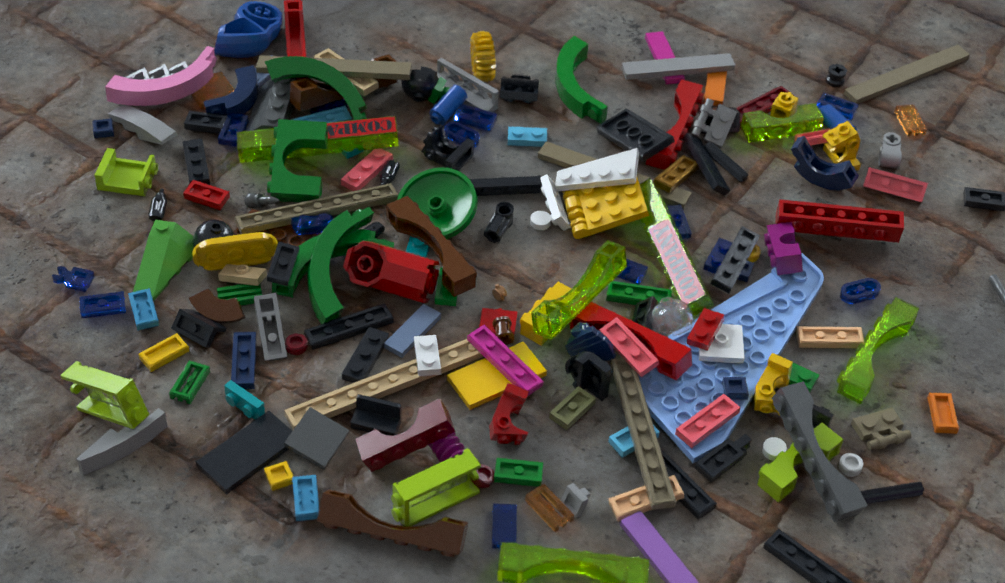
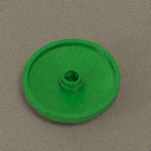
M432 168L415 175L403 186L397 198L399 200L408 196L413 202H416L419 209L428 215L430 221L441 230L442 235L446 239L458 235L471 223L478 205L477 193L470 179L463 173L451 168Z

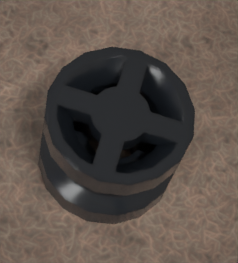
M840 64L830 65L826 77L827 84L832 87L843 86L845 82L844 77L847 74L846 67Z

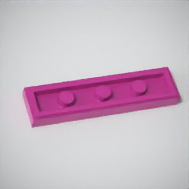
M663 31L645 33V40L655 60L675 58ZM684 75L663 76V79L667 85L680 83L681 79L684 80L685 77Z
M485 325L467 335V341L513 385L529 391L527 397L543 386L544 381Z

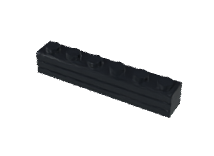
M541 176L470 179L477 196L541 193L542 187Z

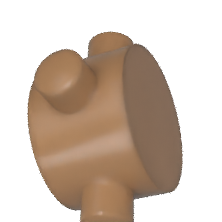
M496 284L492 294L496 300L504 301L507 292L503 286Z

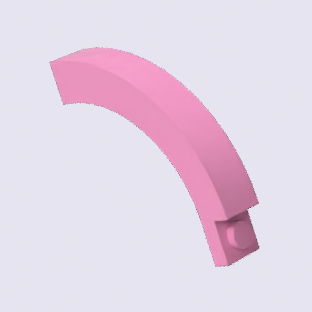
M207 46L195 62L184 70L170 76L140 80L114 75L105 86L107 101L129 106H151L184 98L202 88L213 77V67L216 64L214 48Z

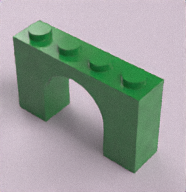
M278 119V127H274L276 144L272 145L271 149L274 161L269 166V174L272 175V178L267 183V193L278 198L280 202L300 203L321 198L323 188L321 177L295 175L289 172L284 165L289 154L297 149H327V122Z

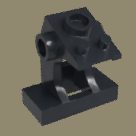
M440 125L438 128L433 127V133L428 132L427 137L423 141L425 145L421 152L424 156L445 168L459 171L474 154L473 140L467 138L459 146L449 144L448 138L443 135V125Z

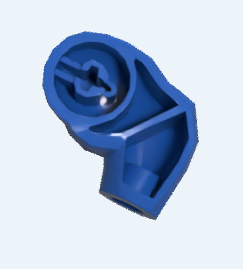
M259 1L244 3L238 8L234 20L219 28L214 49L215 55L247 58L262 54L281 31L283 19L281 10L271 4Z

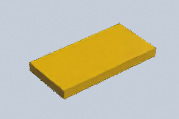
M524 341L509 347L539 378L547 376V370ZM486 358L447 374L448 382L469 410L502 396L507 383H511Z

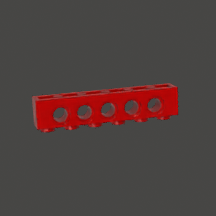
M779 199L775 224L792 222L794 232L899 243L904 230V212Z

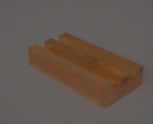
M914 104L896 106L894 112L907 137L911 136L912 133L914 136H918L919 133L926 135L927 128Z
M545 484L525 495V501L554 532H557L560 526L562 528L566 526L568 521L570 523L574 521V514ZM540 493H542V494L551 502V504H550L549 502H547V501L540 495ZM553 506H554L564 517H561V516L553 509Z

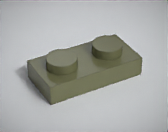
M578 386L550 412L549 419L568 430L595 405L596 398Z

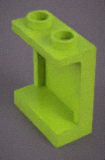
M107 148L94 175L97 190L145 196L147 190L152 186L153 176L157 175L158 163L155 162L154 155H150L147 162L117 158L115 149Z

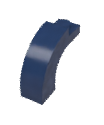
M254 65L235 69L238 83L236 89L227 96L204 101L206 113L227 115L229 121L242 116L250 110L258 96V82Z
M805 136L798 137L791 147V151L797 159L794 168L804 179L814 185L828 190H844L852 188L859 177L850 160L841 163H829L819 158Z

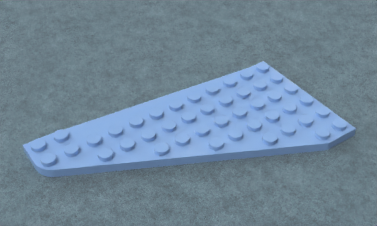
M801 253L803 272L777 275L776 269L773 268L768 275L711 309L712 311L725 314L723 324L742 325L745 358L743 364L699 361L698 348L687 345V337L698 320L697 318L668 336V338L692 349V366L682 376L674 380L659 373L656 367L643 377L638 375L650 416L692 463L699 461L729 438L754 398L756 384L767 367L770 355L774 353L780 356L821 290L824 281L823 273L803 253ZM723 377H746L749 393L748 400H732L740 406V412L693 448L689 447L675 435L677 427L724 394Z

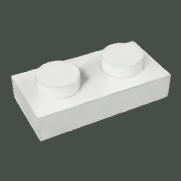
M436 335L414 336L418 376L441 375Z

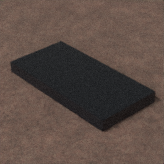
M627 108L596 127L599 134L624 150L628 151L638 148L639 159L643 162L675 142L672 135Z
M267 411L196 461V466L227 495L289 449L284 446V443L292 433V430L272 412Z

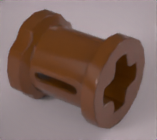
M507 316L495 318L492 325L496 331V336L505 345L511 344L514 341V334L511 332L510 327L512 323L510 318Z

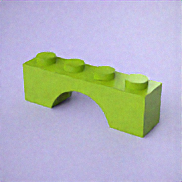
M821 423L816 428L813 427L819 447L828 461H830L839 454L843 438ZM794 442L786 452L781 451L772 463L765 464L759 471L760 476L757 485L778 503L794 490L798 478L794 467L803 463L799 452L794 447Z

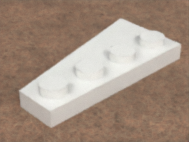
M638 148L557 171L555 187L557 191L636 184L639 159Z

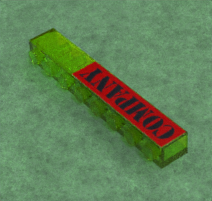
M390 116L327 123V149L300 148L289 154L287 158L342 153L343 149L350 152L354 148H358V151L399 147L396 117ZM274 128L237 132V149L240 163L274 160V157L271 155L272 145L276 144Z
M649 178L640 183L649 216L641 218L640 221L642 224L645 223L646 226L643 229L647 236L652 238L650 241L652 248L655 252L658 251L659 253L656 256L662 267L665 266L666 268L663 271L669 282L672 281L673 283L670 287L674 295L680 298L677 301L683 312L687 311L691 317H694L701 313L704 308L708 309L713 306L714 303L658 187Z

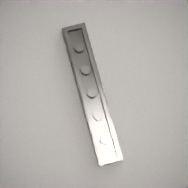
M730 53L622 63V71L626 80L731 71L735 68Z

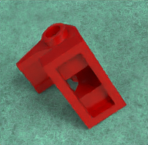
M507 383L489 425L491 441H497L499 444H508L513 441L515 445H520V442L525 441L529 432L514 426L511 422L510 414H519L529 391Z

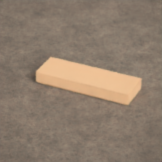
M797 326L796 329L799 348H864L865 345L861 327Z
M675 475L670 476L669 480L676 501L683 499L684 493ZM645 486L609 498V505L618 522L640 510L642 513L652 510Z

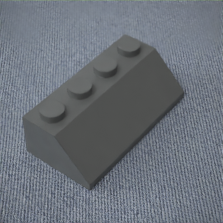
M296 78L285 79L276 83L270 79L259 87L258 96L244 135V141L276 144L274 127H278V119L290 120L294 105L290 102V83L296 81Z

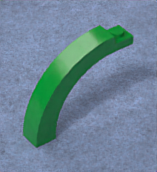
M573 36L563 46L557 58L556 89L563 103L581 119L587 115L602 124L606 121L608 106L586 93L574 77L576 68L587 59L588 43Z
M284 56L265 61L270 77L275 83L285 79L300 77L321 81L334 88L343 96L352 112L354 120L367 119L365 112L361 113V111L368 109L363 97L352 82L336 68L325 62L301 56Z
M370 207L364 210L358 209L352 215H350L348 210L344 211L328 224L316 242L308 268L307 285L312 308L321 324L340 317L344 308L337 299L330 280L329 265L332 253L348 235L371 222L374 212Z
M358 229L340 242L332 253L331 258L346 255L348 249L355 247L362 241H372L394 248V242L376 239V231ZM320 235L299 245L300 252L289 285L272 283V293L293 298L299 282L308 273L312 253Z

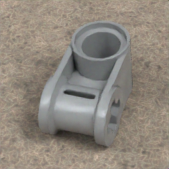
M889 132L883 137L878 166L899 169L902 156L901 138L898 134Z

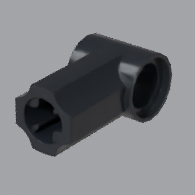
M500 202L496 205L495 214L484 231V236L488 241L493 243L500 242L506 230L513 225L514 207L511 203Z

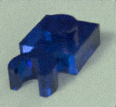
M63 266L57 267L58 274L60 275H52L54 283H65L66 288L83 292L88 290L95 278L94 271L73 267L71 271H68Z

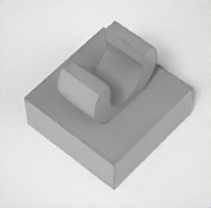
M573 483L567 485L559 503L575 519L582 515L589 500L588 497L591 494L586 488L579 489Z

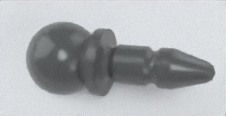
M253 192L248 193L244 198V203L249 208H262L264 205H273L279 202V199L273 196L268 197L261 193L256 194Z

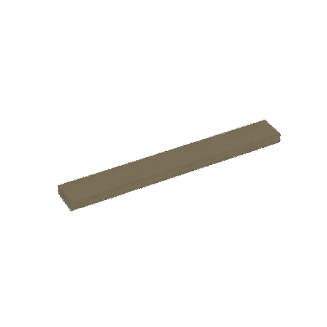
M955 45L845 89L844 95L857 105L969 60L970 54L959 45Z
M259 55L256 72L269 73L265 61L284 56ZM313 58L336 68L346 77L410 80L412 62Z
M547 141L538 152L539 159L564 168L597 160ZM637 173L644 196L683 210L685 209L692 192L676 187L671 193H668L654 186L653 178Z
M392 183L235 216V223L241 234H248L341 214L346 210L350 212L391 203L397 200L398 194Z
M623 358L611 359L610 366L612 367V373L651 508L656 510L675 507L676 499L638 373Z

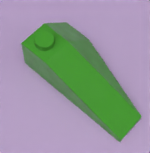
M155 220L148 236L133 292L150 288L154 301L169 285L168 281L175 274L178 275L181 272V267L186 262H190L193 259V235L176 222Z

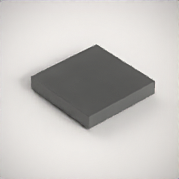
M309 407L285 441L284 446L320 468L325 469L348 436L349 430Z

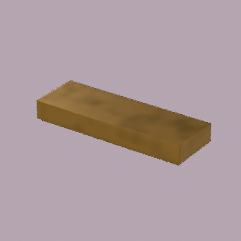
M683 155L654 179L653 185L671 193L696 172L699 166L696 161Z

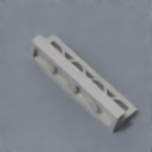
M443 58L437 60V77L447 80L444 87L451 88L453 85H458L466 91L468 98L464 101L463 105L485 118L498 109L499 91ZM457 75L461 76L464 82L460 81ZM486 92L492 94V99L488 96Z

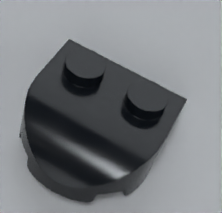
M514 74L511 75V78L503 76L501 78L499 98L509 102L516 99L522 100L524 103H533L538 99L539 80H531V77L527 75Z
M587 351L580 352L567 360L565 364L566 374L571 373L574 379L572 385L575 389L578 386L583 390L586 388L601 401L608 397L612 367L606 361Z

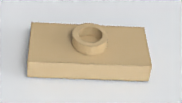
M227 264L218 274L219 281L258 286L267 276V270L265 268L248 267L247 265Z

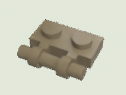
M893 407L852 419L851 425L861 441L871 440L867 442L869 450H881L893 443L898 445L912 437L909 430L901 431L904 424Z

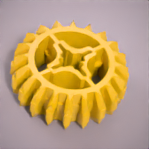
M478 31L472 34L470 41L474 77L483 82L493 81L496 73V59L492 36L489 32Z

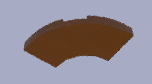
M208 288L189 297L193 307L211 320L232 323L246 318L237 298L219 299Z

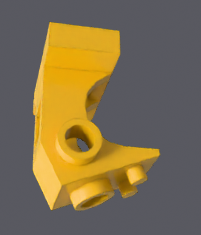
M849 121L840 123L822 135L828 142L824 144L823 150L833 163L850 160L856 171L860 169L861 164L856 159L861 140L858 132ZM837 153H842L843 155L839 158Z
M774 353L770 355L767 367L755 387L754 410L761 411L762 413L776 412L780 415L774 407L772 397L776 394L775 388L780 389L789 385L792 361Z

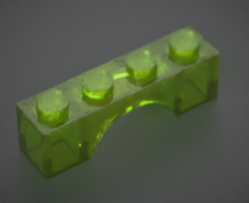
M816 103L798 105L796 113L788 118H775L767 115L762 110L743 113L741 129L748 143L792 137L796 134L821 130L824 117Z

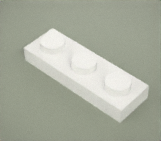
M546 174L540 178L543 185L541 191L547 198L545 203L552 213L550 219L555 226L558 225L565 231L570 228V224L559 191H557L554 181Z

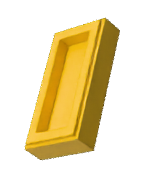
M176 333L140 352L138 355L149 371L153 372L188 353L189 346Z

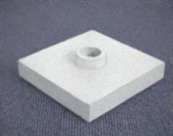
M722 324L708 351L698 348L699 361L743 364L745 358L742 325Z

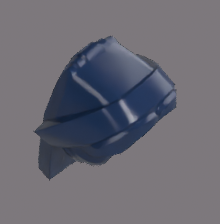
M579 322L570 331L571 335L565 344L567 353L571 357L585 351L594 353L604 361L614 359L617 356L611 341L594 326L590 327L586 322Z

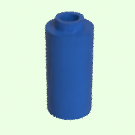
M453 85L430 110L431 120L435 124L444 125L468 98L466 91L458 85Z
M831 104L822 106L818 111L817 118L828 129H833L840 123L848 121ZM849 122L857 131V128L851 122Z

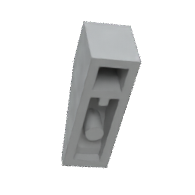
M276 293L254 296V306L264 360L270 361L287 358Z

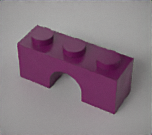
M792 222L767 225L764 242L765 246H767L768 257H770L771 268L775 267L777 275L803 272L802 254L799 244L795 243V232Z

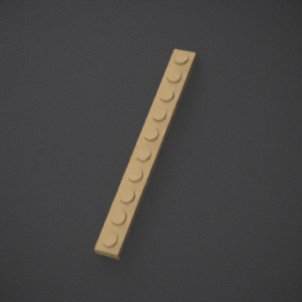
M467 339L438 350L441 374L484 357ZM414 359L284 410L285 417L294 430L309 407L331 418L356 408V397L358 394L379 399L437 375L418 376L417 361Z

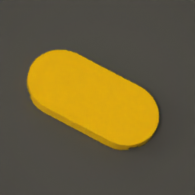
M264 232L211 238L198 243L192 251L193 262L196 266H203V269L210 271L223 269L227 264L247 266L263 264L270 261L271 257L274 256L278 241L273 235Z

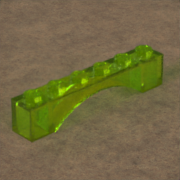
M607 240L595 252L587 270L570 291L558 299L544 300L531 312L534 333L552 340L627 267L625 246Z
M897 297L891 304L887 303L882 313L883 317L879 316L873 328L875 329L868 331L864 340L865 343H860L856 350V357L849 359L846 372L842 370L836 381L839 383L837 393L862 404L870 392L875 378L872 368V355L886 342L908 334L915 323L919 307Z
M501 542L497 581L524 583L544 574L563 572L586 575L603 583H648L649 559L617 556L615 554H598L590 551H573L565 548H547L540 545H521L515 542Z

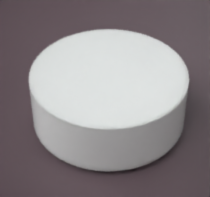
M545 211L532 213L530 219L531 226L536 230L548 229L551 225L550 214Z
M772 437L765 440L762 452L766 458L774 461L781 451L786 452L787 446L783 440Z
M846 453L841 456L838 467L844 475L854 477L861 473L863 461L856 454Z

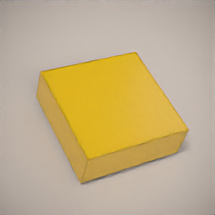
M287 461L264 468V473L272 491L293 484L292 477L294 476Z

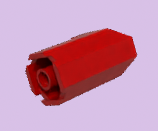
M362 241L355 247L348 249L343 265L352 283L376 288L422 303H428L430 298L426 297L428 293L433 294L439 276V270L435 269V266H439V261L372 241Z

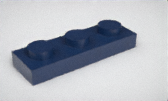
M234 332L231 381L243 389H255L256 332Z

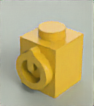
M781 92L772 104L769 119L788 125L796 113L799 98L793 96L791 92Z

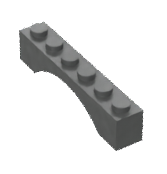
M804 381L780 388L772 397L774 407L779 412L784 427L789 432L794 442V447L804 462L805 469L809 472L815 483L816 491L821 495L828 514L831 515L834 522L858 515L868 505L857 484L836 470L819 447L812 424L814 400Z

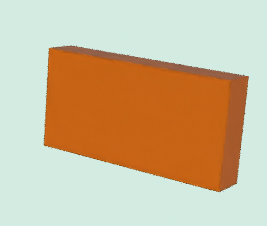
M929 393L927 398L934 432L957 434L959 426L952 394Z

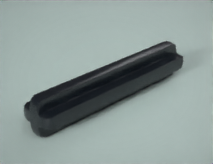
M713 142L705 144L709 155L739 182L743 183L748 179L749 174Z
M912 482L862 490L860 492L866 503L870 504L923 495L924 487L922 482Z

